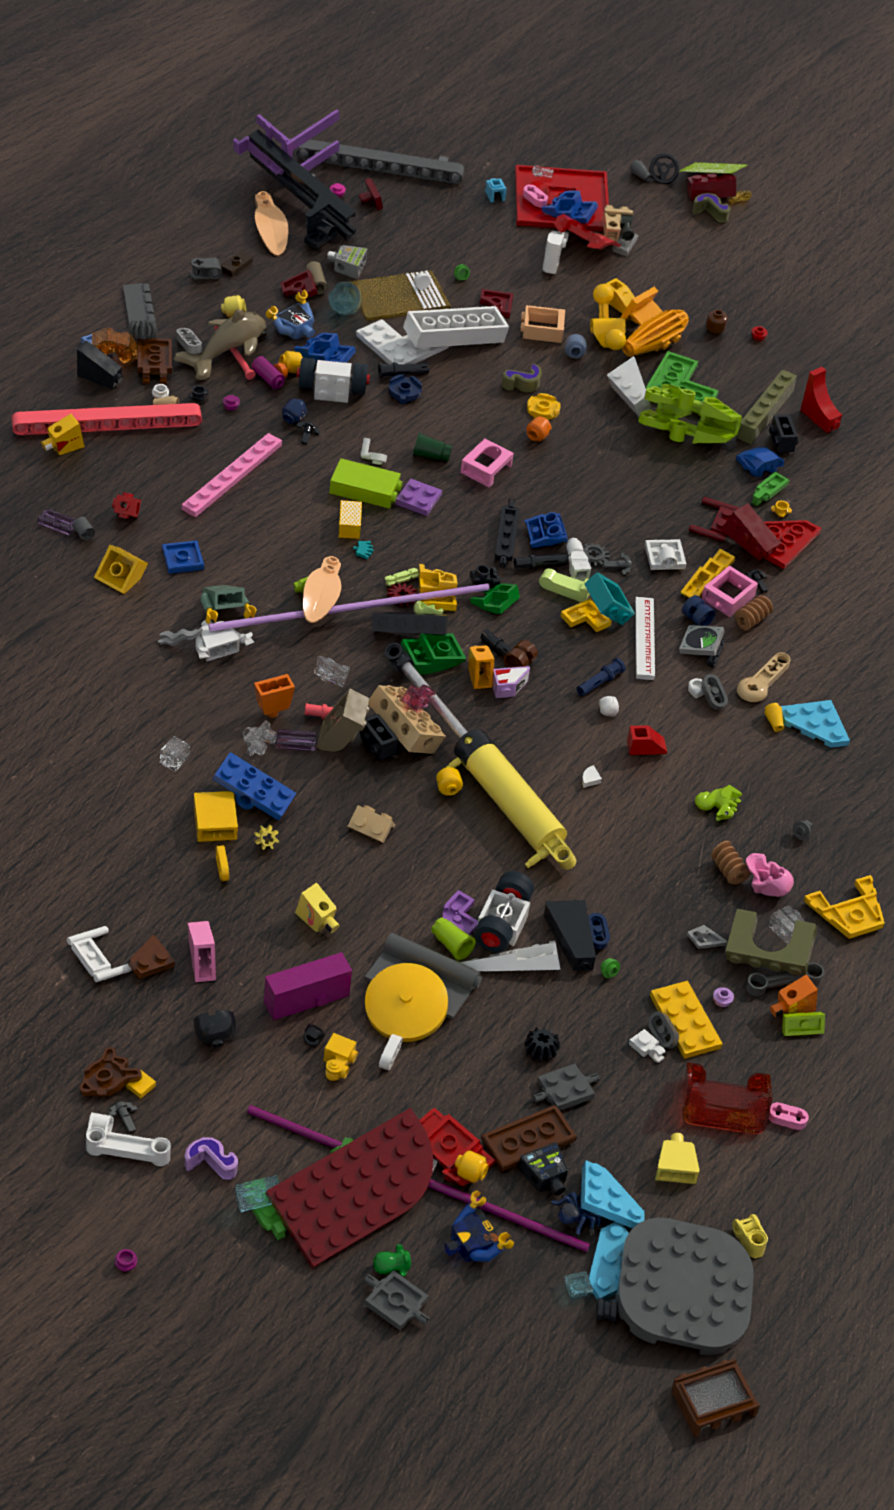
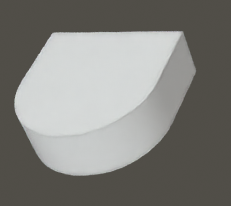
M695 678L689 682L688 691L694 698L704 695L701 687L702 679Z

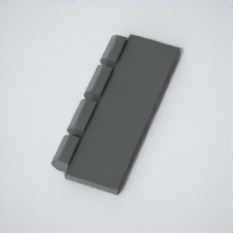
M147 283L123 285L128 321L149 320L156 323L150 285Z

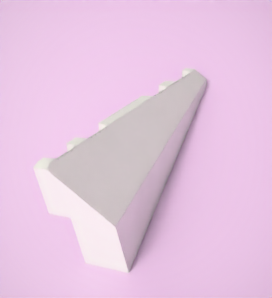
M555 940L549 941V944L532 945V947L491 954L490 957L474 958L470 961L460 962L478 971L560 970Z

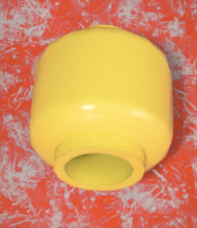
M239 295L226 297L224 304H221L222 313H226L227 317L230 318L237 309L246 312L244 298L242 299Z

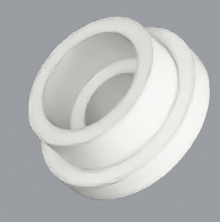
M157 384L152 390V395L155 398L169 396V390L166 385Z

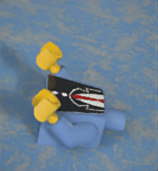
M305 290L302 291V296L299 292L296 295V300L301 302L302 305L298 303L277 314L278 309L275 306L266 311V317L273 319L272 322L275 329L280 334L287 335L293 339H299L304 335L308 338L314 336V318L309 303H306L305 300L308 296Z

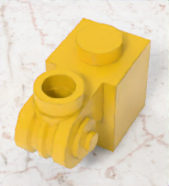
M335 1033L332 1034L324 1050L323 1061L327 1062L325 1072L327 1079L337 1081L340 1078H346L349 1072L348 1066L350 1063L355 1062L358 1051H356L357 1042Z

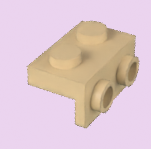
M358 805L348 827L384 844L391 827H395L392 817L385 813L381 815L374 813L375 810L367 805L364 808Z

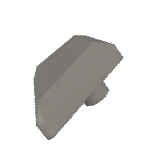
M705 925L687 932L688 937L698 949L727 945V941Z

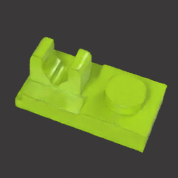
M825 1013L783 1014L782 1033L784 1036L824 1034Z

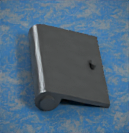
M393 932L386 940L383 953L364 977L365 980L371 982L379 972L395 964L413 963L422 965L436 973L444 983L448 994L446 1017L452 1020L474 988H478L482 982L480 971Z

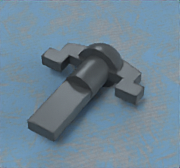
M624 553L620 555L621 559L625 561H604V568H625V570H622L623 576H626V573H630L632 561Z
M117 1102L114 1106L110 1107L108 1114L113 1117L116 1116V1112H119L128 1133L136 1131V1127L127 1109L134 1112L137 1111V1107L129 1102Z

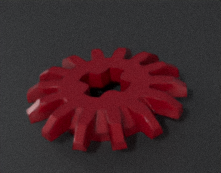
M397 583V586L391 585V588L387 590L389 593L386 595L391 598L402 596L401 592H404L406 595L419 593H417V589L413 588L412 585L406 587V583H404L402 587L400 583ZM415 602L401 603L399 607H402V605L409 607L410 603L414 605Z

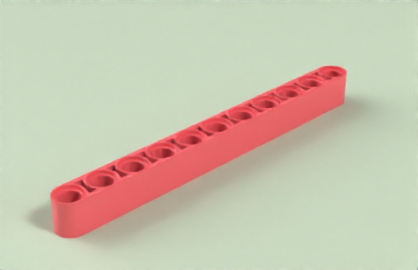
M196 403L16 412L11 417L12 429L17 435L48 434L47 429L69 414H72L78 421L81 432L198 426L202 423L200 406Z

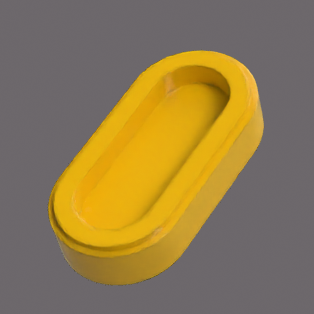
M224 845L216 846L215 854L220 881H229V867Z

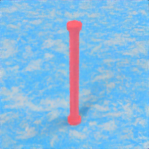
M236 347L230 349L244 370L245 377L248 380L253 379L255 372L250 369Z

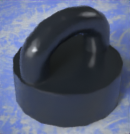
M311 1023L307 1025L303 1034L304 1041L310 1046H318L326 1036L324 1030ZM310 1035L311 1037L315 1038L316 1040H315V1041H311L308 1036Z

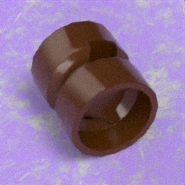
M521 640L504 656V663L507 668L529 666L538 657V651L528 640Z

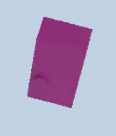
M341 952L265 976L264 1004L272 1019L276 1020L350 996L352 969Z

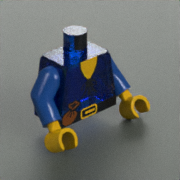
M474 1191L471 1194L472 1203H468L459 1213L452 1225L451 1241L444 1244L449 1256L459 1252L467 1262L472 1260L489 1262L499 1255L503 1248L511 1249L514 1245L512 1240L505 1242L511 1235L504 1232L498 1236L481 1209H476L477 1206H483L486 1203L484 1196L476 1202L477 1197L480 1195L479 1191Z

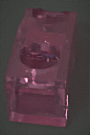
M422 684L420 688L412 685L401 700L417 711L427 707L429 701L436 693L427 685Z

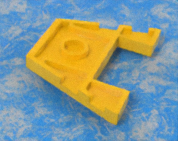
M871 875L855 880L854 885L862 895L860 897L830 905L822 892L818 891L805 895L804 902L849 939L882 929L885 922L880 904L877 902V893L873 887Z

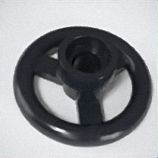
M667 153L658 154L649 165L651 178L661 184L672 183L678 177L680 170L677 159ZM668 158L672 163H660L658 160ZM654 165L657 166V171L661 175V179H659L655 175ZM662 166L667 168L665 172L661 170ZM675 167L673 176L666 180V175L670 169Z

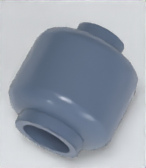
M579 334L570 335L565 341V352L570 358L578 359L586 353V340Z

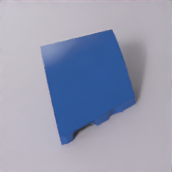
M565 191L560 196L554 198L549 206H542V211L555 218L565 214L580 223H588L598 208L597 201L582 202L580 191Z
M321 333L307 340L306 345L295 347V352L301 353L305 358L315 359L316 363L317 360L347 363L356 352L355 346L340 345L337 333Z

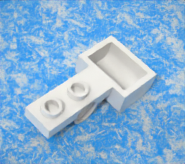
M566 230L563 233L560 231L549 233L543 271L556 274L562 248L566 247L569 232H566Z

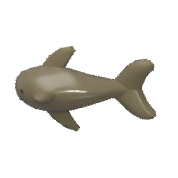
M237 309L229 319H216L208 322V325L217 326L218 328L211 336L203 352L198 354H191L187 351L178 352L173 360L193 366L196 371L195 378L205 380L210 376L212 360L225 351L243 345L244 355L249 356L255 352L257 338L267 332L266 321L255 312H244L241 309Z

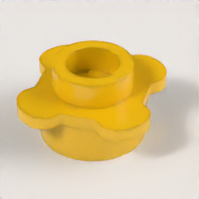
M782 500L777 501L776 505L771 507V510L776 512L779 517H785L787 513L792 512L789 504Z

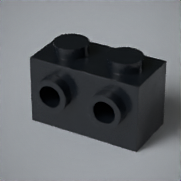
M790 414L774 415L772 424L769 425V434L773 437V445L776 446L778 453L794 452L799 438Z
M376 714L366 718L367 722L364 729L360 731V737L363 742L368 744L372 754L376 755L380 761L396 755L399 744L398 738L382 717Z

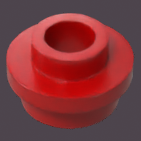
M757 326L752 329L751 334L754 340L763 341L767 337L768 332L764 327Z

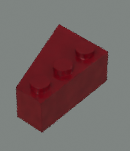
M705 173L689 177L688 197L691 201H694L695 197L706 193L714 194L719 198L736 196V177L733 173Z
M749 503L733 511L720 529L759 561L774 553L781 544Z

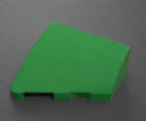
M502 583L489 589V591H484L483 597L472 596L469 599L470 603L483 610L502 614L520 598L517 584Z

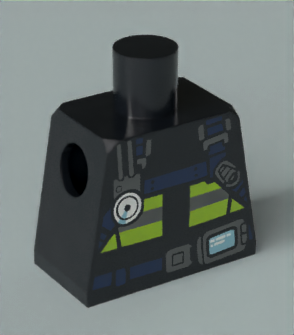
M556 1142L520 1156L518 1169L538 1192L551 1189L555 1196L565 1192L566 1188L563 1183L566 1181L568 1168Z

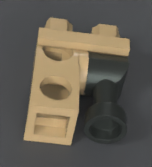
M606 205L602 217L604 236L617 242L620 230L623 228L621 232L622 239L625 241L632 240L634 238V231L631 229L633 210L623 206L620 209H614L612 205Z

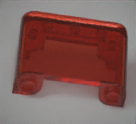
M687 1062L683 1097V1118L687 1123L752 1134H760L766 1130L773 1099L770 1074L754 1073L749 1077L747 1086L706 1080V1070L702 1065Z

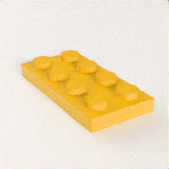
M688 981L651 990L650 997L657 1010L668 1015L679 1034L677 1047L684 1059L722 1048L723 1043Z

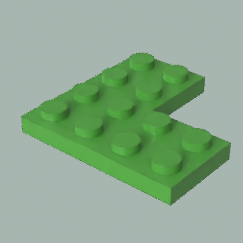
M667 351L646 389L653 386L661 388L662 384H669L681 389H689L696 393L695 400L701 402L704 401L705 397L717 398L719 392L718 390L689 381L698 366V361Z

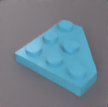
M831 700L781 706L783 724L789 728L793 726L801 730L802 734L812 739L818 738L824 741V745L831 748L849 745L850 739Z
M585 1161L582 1165L581 1208L630 1228H634L637 1224L644 1221V1210L607 1169L597 1163Z
M617 1222L601 1229L587 1286L597 1300L598 1298L608 1299L614 1296L618 1290L621 1263L620 1252L629 1233L622 1224Z

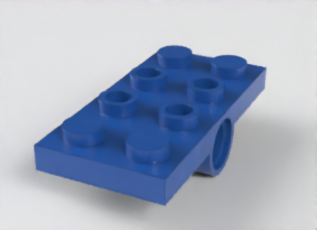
M231 752L212 778L213 781L237 795L236 802L241 808L251 809L253 806H256L278 821L296 795V792Z

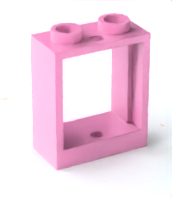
M728 566L704 586L701 599L728 617H731L755 596L758 583L733 567ZM726 581L742 590L734 599L718 589Z

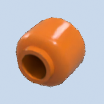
M538 416L527 425L526 431L531 440L540 442L551 433L552 427L549 420Z

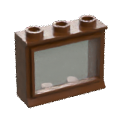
M736 1359L730 1361L722 1360L714 1366L701 1367L696 1372L690 1374L683 1373L674 1379L671 1392L694 1437L699 1436L703 1426L710 1424L711 1428L715 1430L721 1426L722 1420L729 1417L735 1423L741 1420L742 1414L749 1411L752 1418L757 1416L760 1404L756 1401L736 1363Z

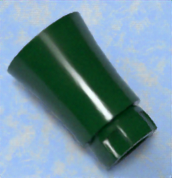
M419 432L413 456L448 462L453 446Z

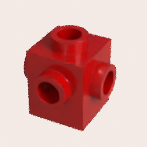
M123 492V495L117 494V498H114L112 508H114L115 513H119L118 517L129 519V516L138 517L141 500L133 498L134 494Z

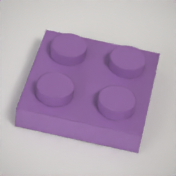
M410 479L396 498V505L428 516L442 496V490Z

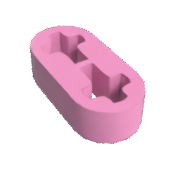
M526 185L524 187L523 196L537 207L547 205L548 196L534 185Z
M778 1102L770 1105L767 1114L768 1119L772 1123L796 1130L805 1128L809 1119L805 1110Z

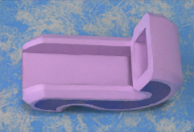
M203 1137L195 1140L187 1147L184 1163L187 1171H190L205 1160L223 1180H230L236 1176L238 1168L237 1156L232 1152L224 1155L223 1145L220 1141L212 1137Z

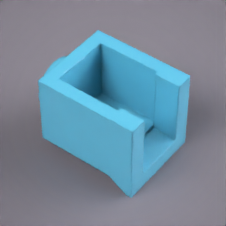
M494 178L486 180L485 192L490 202H494L495 192H499L501 200L505 201L507 188L502 180Z

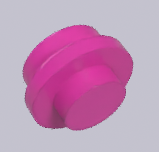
M336 183L330 187V190L340 198L344 195L346 188L342 184Z

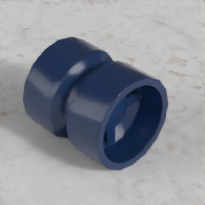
M697 595L690 597L682 607V613L697 626H708L716 615V611L708 604H705V601Z

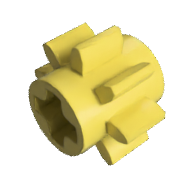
M261 825V830L254 833L259 838L255 843H262L261 848L263 850L266 846H270L273 849V844L279 842L275 837L279 832L277 830L272 832L271 825L268 828H264ZM268 833H269V835L271 836V838H270V839H266V841H265V840L263 839V836H267Z

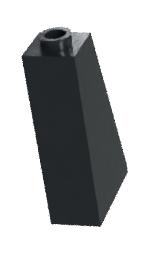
M585 900L546 901L543 913L544 918L572 969L581 971L593 970L596 955Z

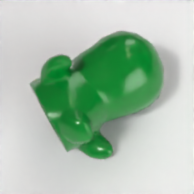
M397 1244L395 1253L387 1251L377 1253L373 1259V1268L380 1275L390 1274L394 1270L395 1272L398 1271L402 1277H405L407 1271L411 1268L410 1253L404 1250L401 1244Z

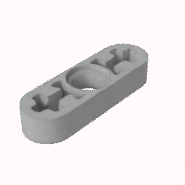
M179 328L176 330V339L188 353L198 354L202 352V342L191 329Z

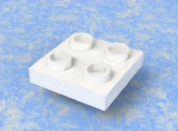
M680 540L645 541V549L651 570L686 568Z

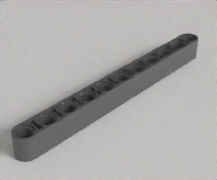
M308 140L297 148L296 154L300 159L308 160L332 143ZM341 144L338 152L322 162L454 184L462 181L465 171L464 166L459 163Z

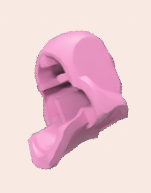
M752 853L746 858V865L754 876L752 882L754 893L782 897L790 892L794 879L788 870L780 867L775 862L770 861L767 863L764 854Z

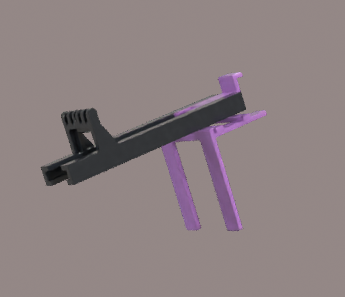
M335 110L291 140L258 114L256 116L257 124L266 130V135L258 129L250 134L249 137L246 136L240 141L235 138L233 139L234 151L241 155L248 150L252 160L311 209L306 212V236L315 231L317 223L322 219L336 226L337 232L346 240L356 234V229L348 223L349 218L356 216V211L308 172L340 150V142L335 141L302 164L293 159V150L340 119V111ZM272 136L281 143V148L272 141Z

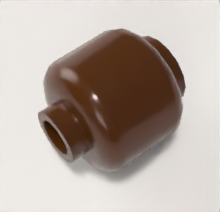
M719 309L710 311L706 320L707 330L715 335L724 332L728 321L727 314Z

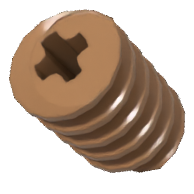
M757 596L735 612L736 624L741 630L748 631L755 624L767 618L769 613H773V605L767 597Z
M724 841L713 849L711 858L715 861L724 877L727 878L728 883L732 885L740 884L749 878L751 872L747 869V865L743 863V859L739 857V853L735 852L736 850L731 846V842Z

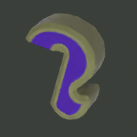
M706 193L695 197L692 208L694 215L706 210L718 222L724 223L728 221L730 206L728 204H721V199L718 196Z
M534 363L532 364L531 373L508 369L503 372L501 385L508 391H513L514 388H517L525 393L534 392L540 386L542 370Z

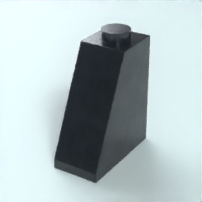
M85 340L77 349L78 377L114 389L122 382V367L90 342Z

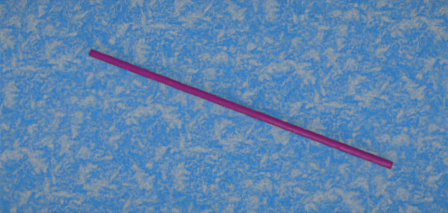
M252 1105L247 1110V1113L331 1148L342 1145L340 1141ZM430 1180L429 1188L465 1203H472L471 1195L435 1180ZM486 1202L483 1206H477V1208L584 1252H587L590 1244L491 1203Z

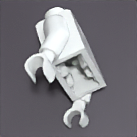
M205 620L201 623L202 627H200L203 631L195 639L196 652L199 659L205 658L207 662L239 652L240 643H245L246 646L254 643L251 639L253 636L252 632L240 634L233 628L209 631V624Z

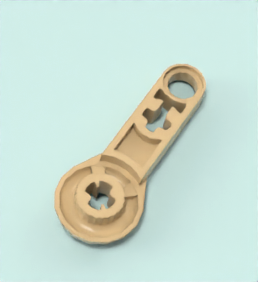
M782 652L775 654L753 677L744 678L738 683V695L749 702H759L765 699L768 688L788 669L791 660L790 656ZM777 660H784L786 663H779Z

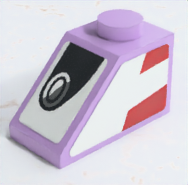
M530 667L494 669L492 687L495 698L514 697L528 682Z

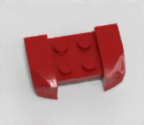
M565 214L558 216L555 220L554 225L561 233L566 229L576 236L589 242L587 245L589 248L603 250L604 247L609 245L621 247V244L602 234L586 230L582 227L583 224Z
M433 1108L419 1120L429 1137L433 1159L437 1160L445 1168L442 1173L444 1174V1179L448 1182H455L460 1186L471 1183L459 1177L457 1167H455L457 1157L459 1155L463 1156L467 1151L484 1156L489 1168L496 1162L494 1158L483 1150L480 1140L451 1115L444 1116L437 1109Z

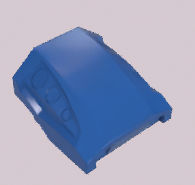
M757 447L736 456L737 461L742 467L750 470V474L754 477L762 476L764 471L774 473L778 467H783L785 462L766 447Z
M550 512L546 515L540 514L524 520L531 547L537 548L568 542L560 513Z

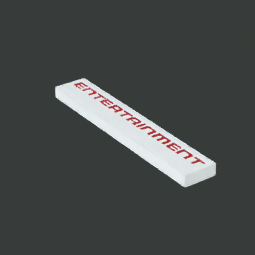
M635 598L636 679L654 680L655 678L654 598Z

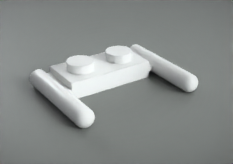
M106 926L67 937L68 945L72 946L71 949L89 974L94 977L95 982L132 971L128 964L111 969L110 963L92 940V938L107 934L109 929Z

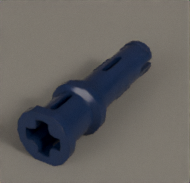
M615 658L608 666L604 665L599 673L576 687L578 694L585 696L605 681H612L617 674L624 673L626 668L623 661Z

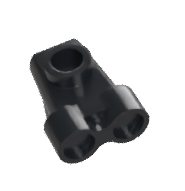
M479 564L469 574L472 583L475 585L490 584L492 586L499 585L501 582L495 567Z

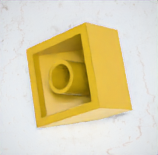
M109 545L94 578L125 594L141 579L148 563L119 547Z

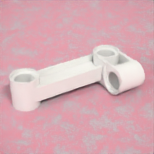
M91 1113L86 1132V1150L90 1155L107 1154L149 1161L156 1166H165L169 1163L171 1144L166 1138L149 1139L113 1133L114 1118L112 1116Z

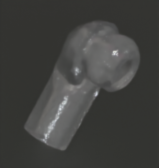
M535 165L532 173L535 176L552 178L554 170Z

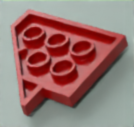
M807 520L764 522L781 543L774 553L764 559L785 569L820 534L821 528Z

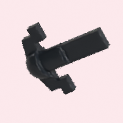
M310 421L297 423L296 427L300 429L302 427L305 428L301 441L303 444L307 445L312 430L314 434H320L318 427Z
M752 569L746 573L747 577L753 578L758 583L762 592L768 591L762 581V578L767 577L766 574H763L758 569Z

